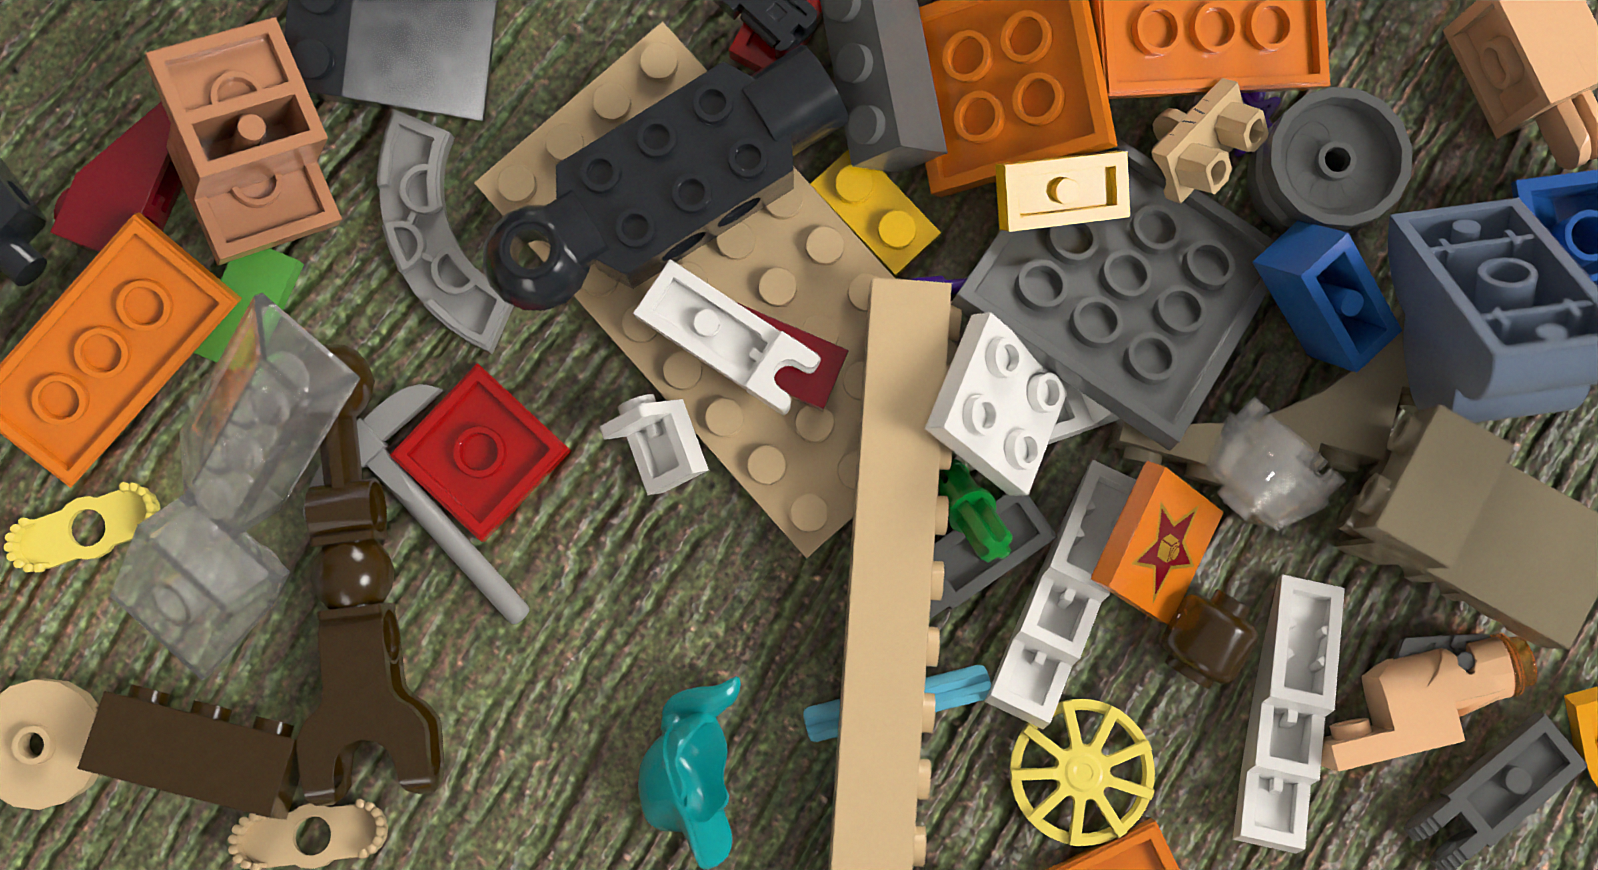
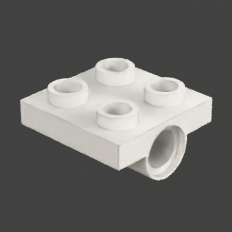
M991 312L973 314L968 322L925 429L1008 495H1028L1070 384L1041 366L1015 333Z

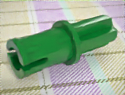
M952 459L950 470H943L948 477V482L945 483L940 474L938 480V495L948 496L949 524L955 531L964 533L981 560L990 562L996 557L1005 559L1011 553L1008 545L1012 541L1013 536L996 513V500L988 490L977 486L970 476L968 468L962 461Z

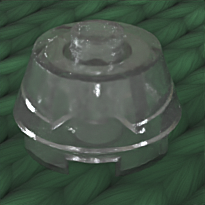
M1253 397L1237 415L1232 412L1229 413L1206 465L1224 485L1218 491V494L1233 510L1246 520L1255 514L1270 527L1279 531L1331 506L1328 498L1346 480L1331 468L1322 475L1319 471L1328 461L1292 427L1284 424L1281 420L1277 421L1270 414L1262 420L1270 409L1259 399Z

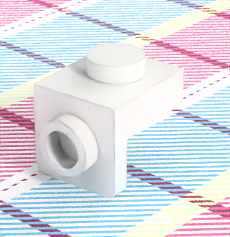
M653 394L639 396L619 405L618 411L620 416L600 426L604 439L627 437L647 495L664 493L709 470L683 399L656 402Z

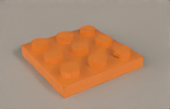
M938 0L919 7L948 152L945 155L925 162L932 195L944 197L996 182L995 164L1096 153L1118 146L1089 0Z

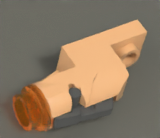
M1483 633L1400 639L1393 658L1382 661L1362 675L1363 689L1372 726L1370 725L1369 718L1351 719L1330 725L1331 736L1323 737L1321 766L1339 772L1465 741L1459 717L1497 700L1520 696L1524 692L1525 687L1536 684L1537 666L1531 648L1524 638L1518 635L1508 637L1504 633L1491 635Z

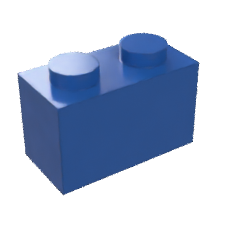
M1298 220L1252 261L1308 356L1357 373L1403 331L1348 232Z

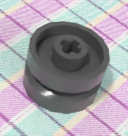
M1325 88L1303 96L1268 128V138L1255 152H1252L1248 160L1247 188L1256 212L1273 231L1281 235L1299 220L1348 232L1351 236L1363 226L1379 218L1400 199L1411 177L1412 145L1403 121L1383 100L1360 89Z

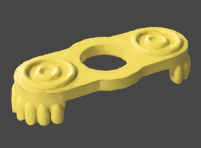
M126 482L119 484L120 490L97 498L91 496L76 498L66 504L61 511L38 519L20 518L18 524H13L10 527L12 533L5 535V540L8 543L4 544V550L9 552L6 557L9 561H14V567L23 568L25 572H44L46 569L55 568L77 559L90 560L101 558L111 552L116 545L142 537L151 532L158 524L160 518V503L148 488L141 487L137 483L129 484ZM95 510L105 521L106 529L104 536L93 546H82L72 535L73 521L81 512Z

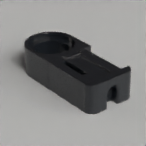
M713 0L733 20L741 14L740 19L772 49L775 48L776 59L800 46L817 27V11L806 0Z

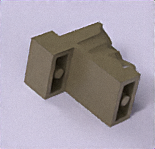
M1439 404L1416 411L1413 415L1410 413L1406 414L1396 425L1388 440L1384 461L1367 464L1366 473L1371 475L1370 479L1364 485L1359 496H1353L1343 508L1336 527L1342 532L1334 547L1344 553L1360 557L1377 565H1399L1403 569L1404 578L1412 582H1434L1440 588V595L1452 601H1464L1484 616L1504 624L1506 630L1540 648L1570 650L1598 596V512L1507 463L1506 461L1515 445Z

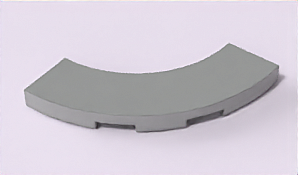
M393 109L383 137L377 174V186L380 188V207L384 224L382 228L389 250L400 273L424 306L450 330L469 343L493 354L514 306L504 302L490 287L487 278L467 259L452 232L445 205L444 180L449 152L455 138L448 131Z

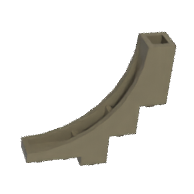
M1397 300L1392 308V312L1403 331L1357 373L1344 369L1336 377L1299 402L1271 414L1230 423L1190 424L1180 442L1170 451L1120 418L1113 423L1108 446L1124 450L1122 460L1143 467L1146 461L1161 465L1163 461L1185 467L1184 477L1198 483L1222 486L1223 479H1228L1222 504L1241 509L1239 519L1245 522L1269 528H1278L1279 520L1285 521L1302 518L1318 453L1321 454L1319 463L1343 471L1358 472L1360 465L1384 461L1399 399H1401L1399 405L1401 409L1411 413L1418 411L1409 388L1403 351L1405 313Z

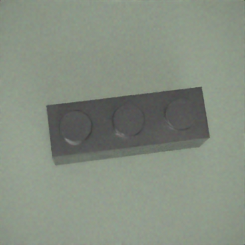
M820 0L837 91L844 103L849 122L844 125L852 167L901 173L947 154L917 0Z

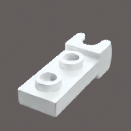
M671 259L633 313L637 319L743 389H746L749 394L782 415H786L790 410L791 399L785 391L776 385L774 381L776 372L785 366H793L804 373L811 374L816 371L821 361V358L815 352L785 332H780Z

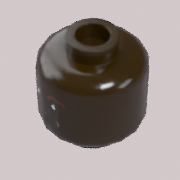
M1219 589L1215 590L1210 599L1196 593L1187 595L1161 637V645L1169 653L1165 663L1207 689H1210L1214 681L1220 684L1231 683L1237 677L1259 639L1255 627L1245 620L1251 608Z

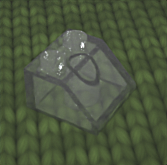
M194 487L137 525L110 597L203 681L217 669L273 607L290 571L280 562L278 556L270 548L259 544L238 525L225 507L214 503L198 487Z

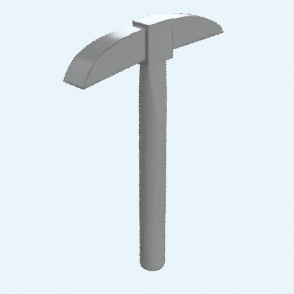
M423 384L406 387L383 401L364 419L359 418L357 420L361 466L364 468L369 467L511 624H517L528 615L529 606L387 451L390 446L386 441L446 391ZM322 464L317 470L310 487L324 485ZM304 502V507H303V516H304V519H306V518H305V502Z

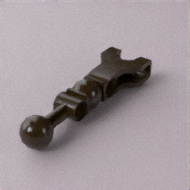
M326 344L305 353L293 370L291 390L297 405L308 417L316 420L318 424L324 485L308 488L305 496V518L310 533V547H322L313 561L311 582L317 598L329 609L317 612L323 699L318 709L307 718L296 739L303 793L305 798L315 806L333 805L347 795L352 786L354 752L364 740L378 742L390 752L399 785L408 792L414 794L433 793L438 789L444 778V748L440 717L425 700L414 695L407 686L400 630L395 614V602L384 603L392 590L395 568L389 553L378 542L379 540L388 539V531L386 530L387 506L379 481L375 478L363 480L356 419L372 400L375 380L369 364L361 354L346 345Z

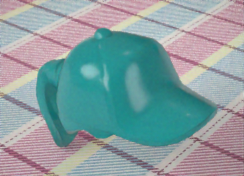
M737 676L716 686L695 687L673 695L665 703L662 710L660 728L662 734L646 752L639 768L638 791L646 821L661 831L683 832L697 864L703 870H708L721 864L728 857L732 848V832L724 811L729 802V793L724 784L728 749L717 717L726 708L730 707L738 697L741 681Z

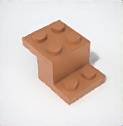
M276 17L150 51L145 54V65L171 122L166 148L217 265L339 225L342 220L341 215L317 162L328 137Z

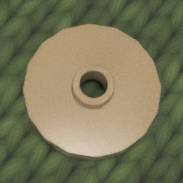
M45 678L16 684L0 693L1 800L13 807L41 810L69 802L94 785L99 774L77 769L98 710L96 707H99L90 693L69 681ZM35 733L39 734L44 741V749L39 756L34 754L30 748V739Z

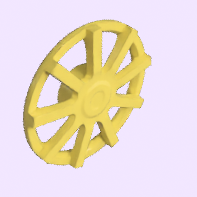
M1070 699L1058 702L1053 717L1063 713L1070 746L1066 749L1060 748L1038 731L1039 727L1028 722L1020 732L1011 754L1010 782L1015 800L1030 823L1054 840L1073 846H1088L1105 843L1117 837L1120 838L1128 833L1127 831L1139 820L1149 801L1153 798L1155 791L1153 789L1155 768L1150 743L1130 717L1109 704L1091 699ZM1075 710H1088L1104 714L1100 726L1089 744H1084L1081 740ZM1116 721L1128 732L1134 744L1112 754L1105 755L1101 750ZM1029 739L1033 740L1056 759L1054 767L1021 768L1023 753ZM1140 755L1142 765L1141 785L1111 774V767ZM1054 779L1057 782V788L1033 809L1025 795L1022 780ZM1107 787L1137 796L1130 810L1121 819L1118 818L1104 796V790ZM1066 796L1071 797L1073 800L1069 832L1059 829L1043 819ZM1087 800H1093L1110 825L1109 827L1096 832L1082 833L1085 803Z

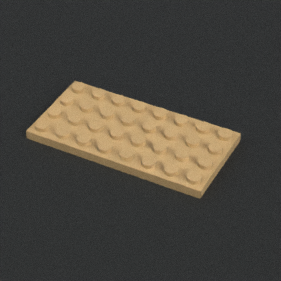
M662 21L475 181L474 184L502 216L525 205H547L556 199V164L701 76L707 70ZM794 167L793 190L676 263L733 301L849 350L824 411L790 398V410L786 415H782L749 394L746 389H743L637 319L633 313L661 272L632 289L599 271L594 263L590 266L581 289L574 297L666 401L683 399L695 434L807 559L853 518L869 286L873 277L895 278ZM544 241L528 243L539 258L545 262L550 254V244ZM948 340L946 366H951L958 349L951 340Z

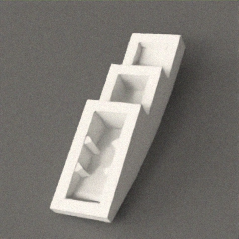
M1095 460L1091 461L1056 534L1057 538L1054 539L1036 578L984 702L1041 729H1044L1051 723L1071 668L1080 659L1100 605L1110 594L1108 590L1090 579L1136 482L1135 479Z
M1283 574L1277 580L1251 704L1240 774L1233 840L1291 853L1305 850L1310 787L1313 783L1320 780L1325 716L1335 709L1345 588Z

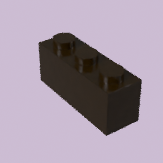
M133 684L130 686L127 697L104 691L77 769L267 818L287 820L300 779L296 739L291 738L294 725L256 716L252 728L229 723L233 710L196 700L193 701L190 713L167 707L171 694Z

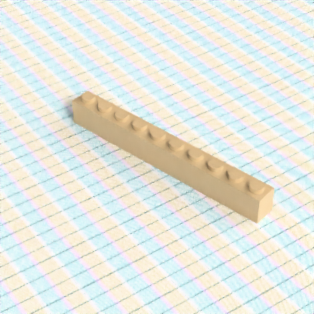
M873 277L869 286L828 870H912L913 866L924 867L926 827L915 826L917 799L928 800L931 781V762L929 759H920L921 734L932 733L935 720V694L924 693L926 666L937 667L940 645L939 627H929L930 600L941 601L944 585V562L933 561L935 535L946 534L949 508L948 496L938 495L939 469L950 470L952 450L927 431L925 427L950 366H946L948 340L958 341L960 334L962 310L951 305L952 283Z

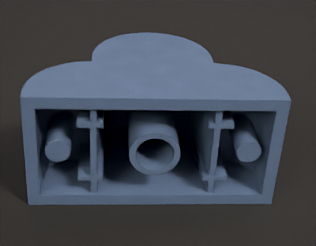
M1520 198L1390 215L1388 228L1389 266L1397 299L1405 313L1403 351L1409 388L1418 411L1440 404L1469 421L1477 423L1569 411L1578 408L1584 402L1590 385L1598 384V287Z

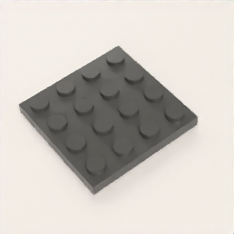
M1116 136L1118 146L1100 152L1127 151L1130 217L1011 232L1001 230L951 305L961 309L962 313L969 318L973 314L991 312L1014 332L1041 366L1170 451L1182 439L1269 291L1252 261L1275 240L1197 189H1194L1181 204L1166 199L1163 191L1166 186V178L1161 168L1155 161Z

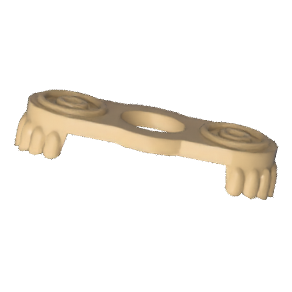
M362 799L356 800L355 804L336 807H329L327 805L315 806L309 803L298 807L293 812H289L287 820L267 818L252 813L248 817H242L239 820V824L232 827L234 834H231L228 838V842L232 844L229 846L228 851L234 855L233 861L241 863L240 866L243 869L262 870V868L297 865L300 868L318 869L329 865L334 860L356 857L365 859L370 854L376 853L387 838L388 824L380 808H376L374 803L366 802ZM320 817L330 826V842L321 853L313 856L307 855L297 846L295 839L297 829L306 819Z

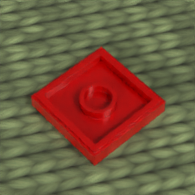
M477 363L397 446L390 456L481 542H486L572 450Z

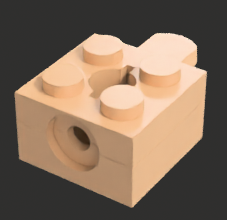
M1476 0L1443 29L1496 139L1536 122L1556 163L1560 167L1571 170L1586 164L1588 160L1598 159V102L1592 92L1598 88V25L1586 0Z

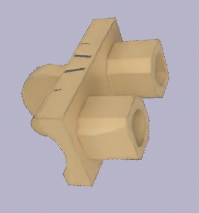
M1222 78L1195 107H1191L1186 113L1178 109L1168 108L1155 118L1153 131L1158 139V143L1152 148L1151 153L1154 161L1161 168L1166 178V186L1163 190L1165 198L1181 204L1194 189L1216 194L1229 180L1232 170L1228 153L1233 148L1246 152H1255L1268 138L1269 132L1264 112L1261 109L1243 104L1238 82Z

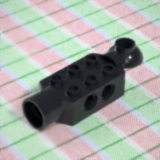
M803 44L751 76L723 61L556 164V199L547 205H525L507 212L494 224L483 246V269L490 287L504 302L517 308L531 311H546L565 304L581 289L590 266L595 263L599 271L634 289L661 272L670 259L676 263L794 189L793 157L849 122L846 108L835 85L816 56ZM533 241H544L550 244V254L541 266L530 269L519 265V254L525 245Z

